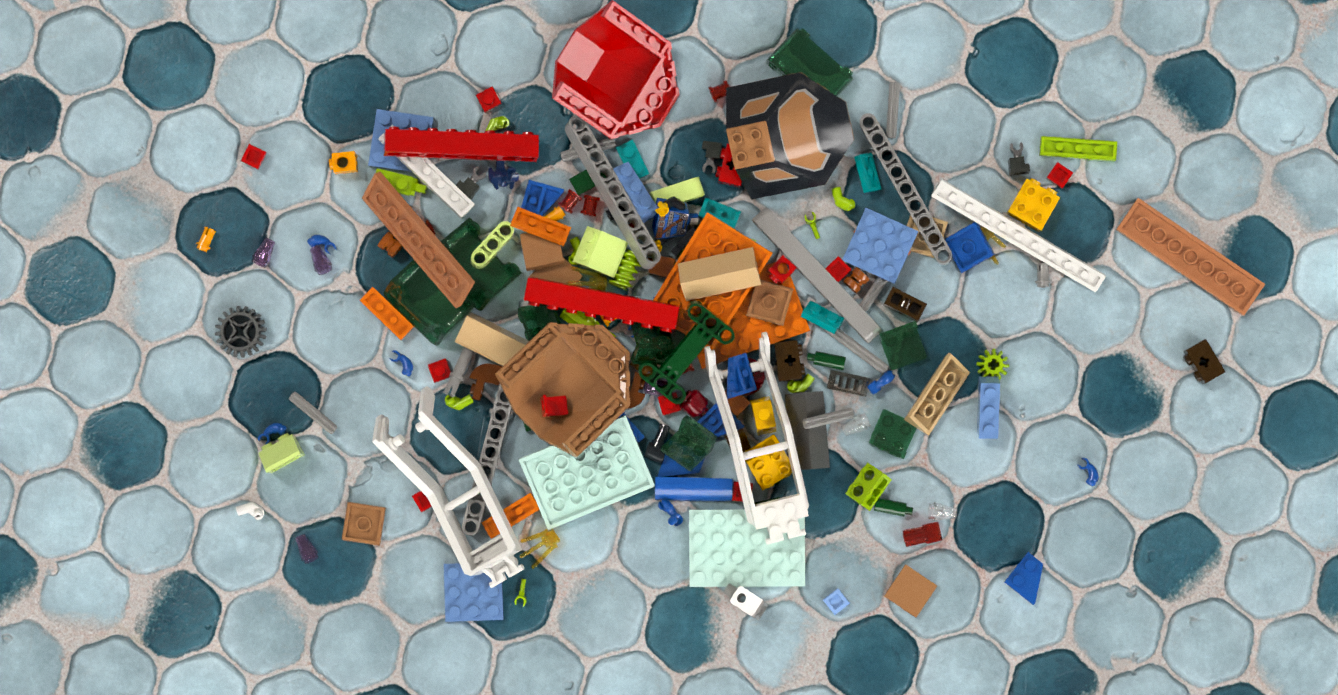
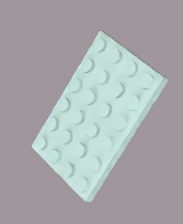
M626 415L617 418L577 458L553 445L519 458L520 465L548 530L655 486Z
M745 509L689 510L690 587H727L729 583L735 587L805 586V535L788 539L786 532L783 533V541L766 544L765 539L770 538L767 528L756 530L752 524L747 522ZM805 517L799 518L800 530L805 529Z

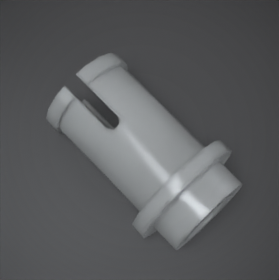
M1046 263L1037 264V281L1035 283L1039 288L1049 287L1051 283L1049 280V265Z

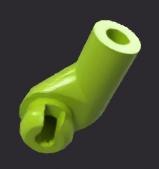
M505 116L492 118L485 131L507 128L510 123L509 119Z
M840 187L831 189L837 207L845 211L855 208V201L843 197Z
M577 236L569 240L574 249L571 256H569V263L571 265H578L573 262L580 245V240Z
M807 373L802 381L791 380L787 383L788 391L791 393L805 392L815 378Z
M448 394L444 399L448 407L456 410H461L474 403L470 394L463 398L451 397Z

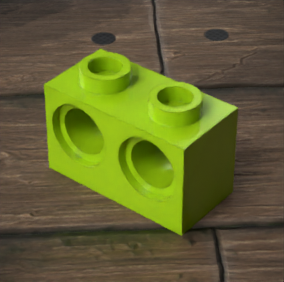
M867 462L845 494L870 511L892 479Z

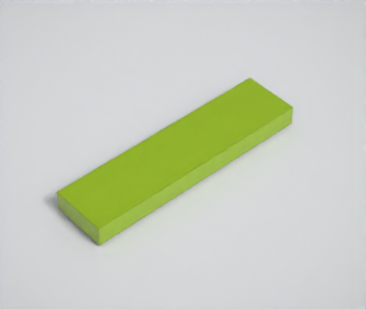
M1041 136L1039 156L1116 161L1117 141Z

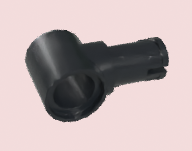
M659 425L655 439H652L651 442L649 441L644 458L662 464L667 451V444L665 443L670 430L669 426Z

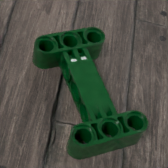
M696 300L691 301L687 305L688 316L696 324L660 368L650 360H643L638 365L640 377L674 404H680L686 398L684 387L677 380L711 338L714 337L723 344H730L735 338L733 328ZM699 306L701 311L699 314L693 315L690 312L691 308ZM714 318L716 323L714 326L708 327L705 324L706 320ZM729 330L731 335L729 338L723 339L720 336L721 332ZM650 366L652 371L649 374L642 373V368ZM665 378L667 383L664 386H659L657 380ZM676 389L682 391V395L679 398L672 396V392Z

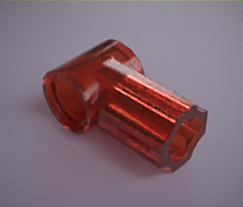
M939 521L902 531L906 547L943 540Z

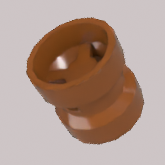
M387 232L377 245L382 250L386 249L388 255L392 258L403 247L398 240L394 239L391 232Z
M855 267L851 276L846 277L843 282L857 294L861 290V286L870 279L859 268Z

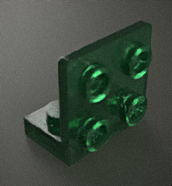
M540 304L539 307L529 305L518 308V318L523 323L524 334L528 341L535 337L548 323L561 324L557 311L548 309L545 304Z
M916 321L878 335L892 371L927 358L917 331L918 325Z
M634 322V325H631L636 347L631 356L632 364H639L643 360H650L656 365H662L675 349L670 332L661 331L658 326H653L652 329L641 327L642 323Z
M883 409L867 444L903 460L917 428L903 420V417Z
M686 415L681 421L679 430L660 450L688 471H692L712 451L717 436Z

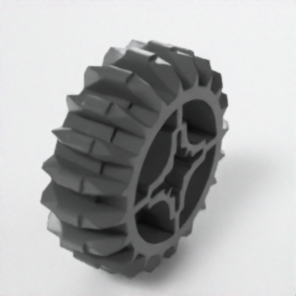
M240 306L236 307L237 312L233 308H229L230 315L224 311L223 315L226 318H218L222 325H215V328L220 329V332H215V336H221L216 342H224L220 348L224 350L228 347L227 354H231L234 350V357H237L240 352L241 357L244 358L245 351L251 356L253 355L252 348L258 352L259 349L256 345H264L263 342L259 341L260 338L266 339L267 337L261 334V332L267 331V328H261L265 321H258L261 315L257 314L254 316V309L248 313L249 309L247 306L244 307L243 312ZM246 316L250 320L243 324H238L234 318ZM230 323V325L233 328V332L229 336L230 338L227 339L226 328L227 325ZM252 325H255L256 334L252 341L249 336V330L252 328ZM237 327H240L241 329L245 327L243 333L246 336V338L242 335H239V337L237 336V334L239 333ZM243 339L248 345L245 347H234L231 344L234 341Z

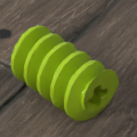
M626 249L627 252H624V259L620 262L621 266L618 267V273L614 277L615 280H609L608 282L627 291L626 288L633 287L629 281L636 280L632 276V274H638L635 266L641 267L633 251Z

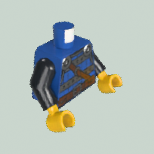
M675 196L669 199L657 198L656 200L658 209L655 210L652 230L655 237L654 242L660 252L662 246L667 241L678 236H684L687 225L698 224V214L689 213L687 203Z

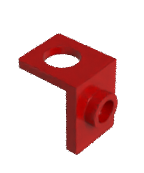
M782 255L768 269L767 272L770 274L768 277L775 284L779 282L782 285L797 267ZM786 263L789 266V271L786 274H781L778 271L779 264Z
M543 395L540 398L542 417L568 415L566 395L554 397Z

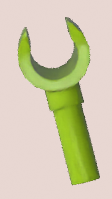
M812 212L814 219L811 221L807 220L805 214L806 224L812 228L815 238H820L815 224V213Z
M521 579L519 595L514 601L515 605H517V599L519 598L524 600L523 607L526 604L527 599L524 596L526 579Z

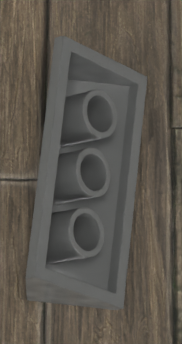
M823 391L785 394L786 411L791 424L801 470L830 468L826 425L810 429L803 427V419L825 414Z

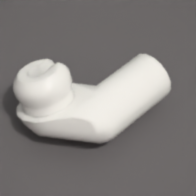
M254 502L236 507L238 516L249 513L256 520H260L264 516L263 508Z

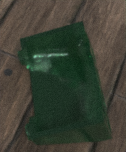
M796 28L767 58L766 64L772 70L778 68L780 75L802 72L837 97L853 81V72L846 66L841 67L809 38L810 34L803 28L801 30Z
M469 217L440 242L475 281L466 299L474 308L482 311L508 288L522 272L515 263L506 262L503 264L497 256L483 269H476L472 266L471 255L483 241L479 238L481 233L479 224ZM477 255L474 257V261L480 264L485 261V258L482 255Z
M412 260L389 282L384 291L386 300L426 339L436 346L443 342L476 307L473 300L467 296L463 304L455 308L415 260Z

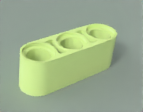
M695 177L652 191L649 195L656 204L657 198L669 199L675 196L683 202H688L705 196L700 178Z
M503 221L498 224L473 251L471 264L474 268L483 269L511 240L514 227L510 226V222ZM507 227L510 229V234L502 235L500 229ZM495 241L498 247L493 250L489 249L487 243ZM482 255L485 261L480 264L476 263L474 257Z

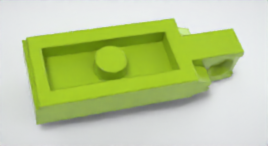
M376 169V173L381 172L399 194L414 196L415 192L426 193V185L418 184V179L412 176Z

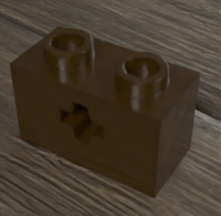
M892 287L883 306L918 322L927 303Z
M1206 339L1183 351L1185 354L1183 358L1188 366L1191 365L1195 371L1193 375L1198 383L1206 384L1225 373ZM1205 359V366H1200L1201 360Z
M797 340L774 343L778 382L802 379V375H805L804 363L800 364L799 357L803 356L802 345H798ZM788 356H791V359H795V362L792 363V366H789L788 363H785V360H787Z

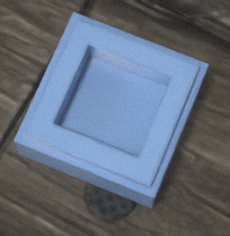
M838 588L823 599L834 615L850 604Z

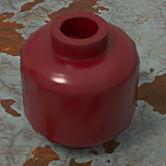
M698 390L686 391V398L680 404L681 409L691 418L704 416L708 411V399Z

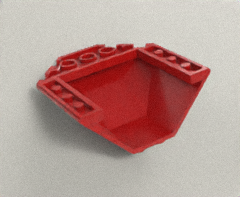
M612 0L574 30L555 61L552 99L609 139L639 133L651 128H658L662 125L680 95L679 88L676 85L675 76L677 75L675 63L672 61L671 42Z

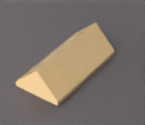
M753 247L678 263L680 284L686 301L762 285Z
M472 312L466 316L455 340L456 343L502 366L529 342Z
M948 353L903 420L929 436L970 372L951 353Z

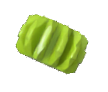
M992 349L991 355L988 350H985L984 354L986 357L983 355L978 357L983 362L976 363L977 366H982V369H979L977 372L982 373L984 371L983 377L988 375L994 377L995 375L1000 380V373L1003 375L1007 374L1002 368H1009V364H1003L1004 361L1008 360V357L1001 359L1000 357L1003 352L1000 351L996 355V349ZM992 360L995 361L994 363H997V367L993 370L990 369L991 367H988V363L992 362Z

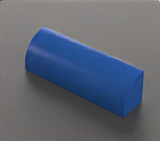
M655 477V500L732 502L733 479Z

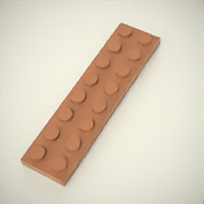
M381 172L375 173L362 197L363 201L455 308L460 307L475 281Z
M1139 198L1136 199L1116 229L1242 316L1246 314L1265 286V283Z

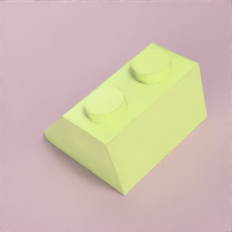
M587 226L573 262L584 268L614 278L628 243L608 233Z
M286 433L278 438L279 442L273 445L270 442L261 447L262 451L258 454L266 473H273L305 455L295 435L291 434L289 436Z

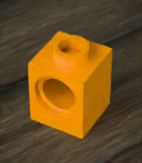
M356 152L332 153V158L329 159L330 170H333L335 175L358 172ZM342 158L348 160V164L344 168L338 166V162Z

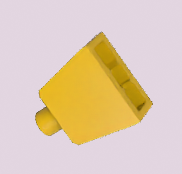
M769 396L750 400L757 436L776 432V423Z

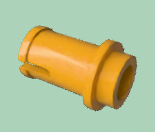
M558 206L557 208L554 207V210L544 217L558 221L560 219L563 220L566 214Z
M204 227L199 242H196V248L203 252H207L208 249L210 250L211 247L209 246L216 231Z

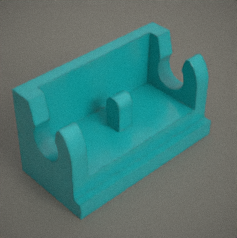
M705 198L698 218L703 219L708 212L735 229L741 211Z

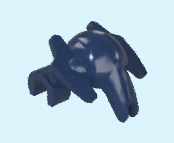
M496 160L495 172L491 167L488 168V179L496 190L499 187H506L508 184L509 188L513 189L514 183L519 180V173H515L516 168L512 167L506 170L504 161Z

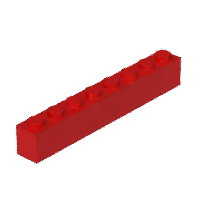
M393 126L385 129L383 156L536 162L539 157V135H534L533 132L515 134L513 131L496 133L493 130H487L484 133H478L476 130L458 132L457 129L438 131L437 128L419 130L416 127L402 130L400 127Z
M528 277L524 301H528V305L539 307L540 304H545L548 309L558 310L559 307L566 308L568 313L577 314V311L585 312V316L596 318V315H602L604 320L615 321V318L622 319V323L634 325V322L642 323L641 327L652 329L653 326H658L661 331L671 332L672 329L675 330L677 328L681 307L679 305L535 277Z

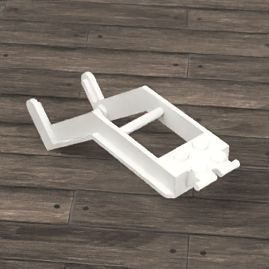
M762 332L761 338H759L760 359L757 362L750 363L752 372L760 371L765 373L781 422L785 442L747 452L742 451L740 438L722 382L727 379L728 369H717L715 351L711 350L710 346L704 347L705 366L729 440L747 522L752 524L756 530L767 528L770 538L765 539L766 544L783 541V533L786 532L788 539L806 535L805 529L800 530L798 519L809 516L807 510L809 503L791 424L770 363V342L767 332ZM787 449L797 494L755 505L745 460Z
M426 386L421 390L418 410L420 422L415 425L417 431L421 433L424 430H430L471 472L477 486L449 502L442 487L400 446L405 442L404 437L401 434L396 437H391L388 434L389 419L382 414L376 417L372 442L428 497L464 574L474 576L484 572L491 578L492 582L489 585L493 588L507 580L504 572L510 578L524 570V566L522 564L518 565V560L514 557V554L521 551L522 548L481 464L433 416L435 395L431 388ZM481 493L500 535L472 550L453 509Z

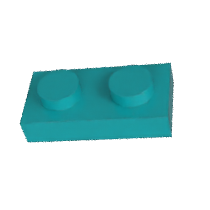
M633 140L616 147L623 164L629 162L639 179L649 175L647 167Z
M872 153L854 156L863 192L869 193L881 190Z
M811 300L801 314L802 318L833 334L836 333L844 320L840 315Z

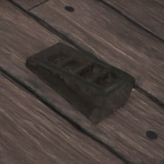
M831 370L827 389L866 397L870 378ZM836 375H839L838 386L836 387L834 386ZM844 377H847L845 388H842ZM853 378L855 379L853 390H850L851 381ZM860 380H862L861 391L859 392L858 386Z

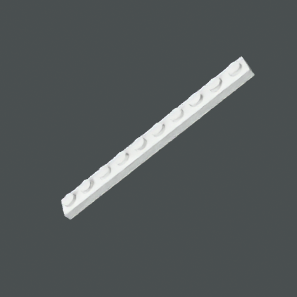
M942 178L931 194L935 199L1094 292L1098 290L1106 278L1104 273Z

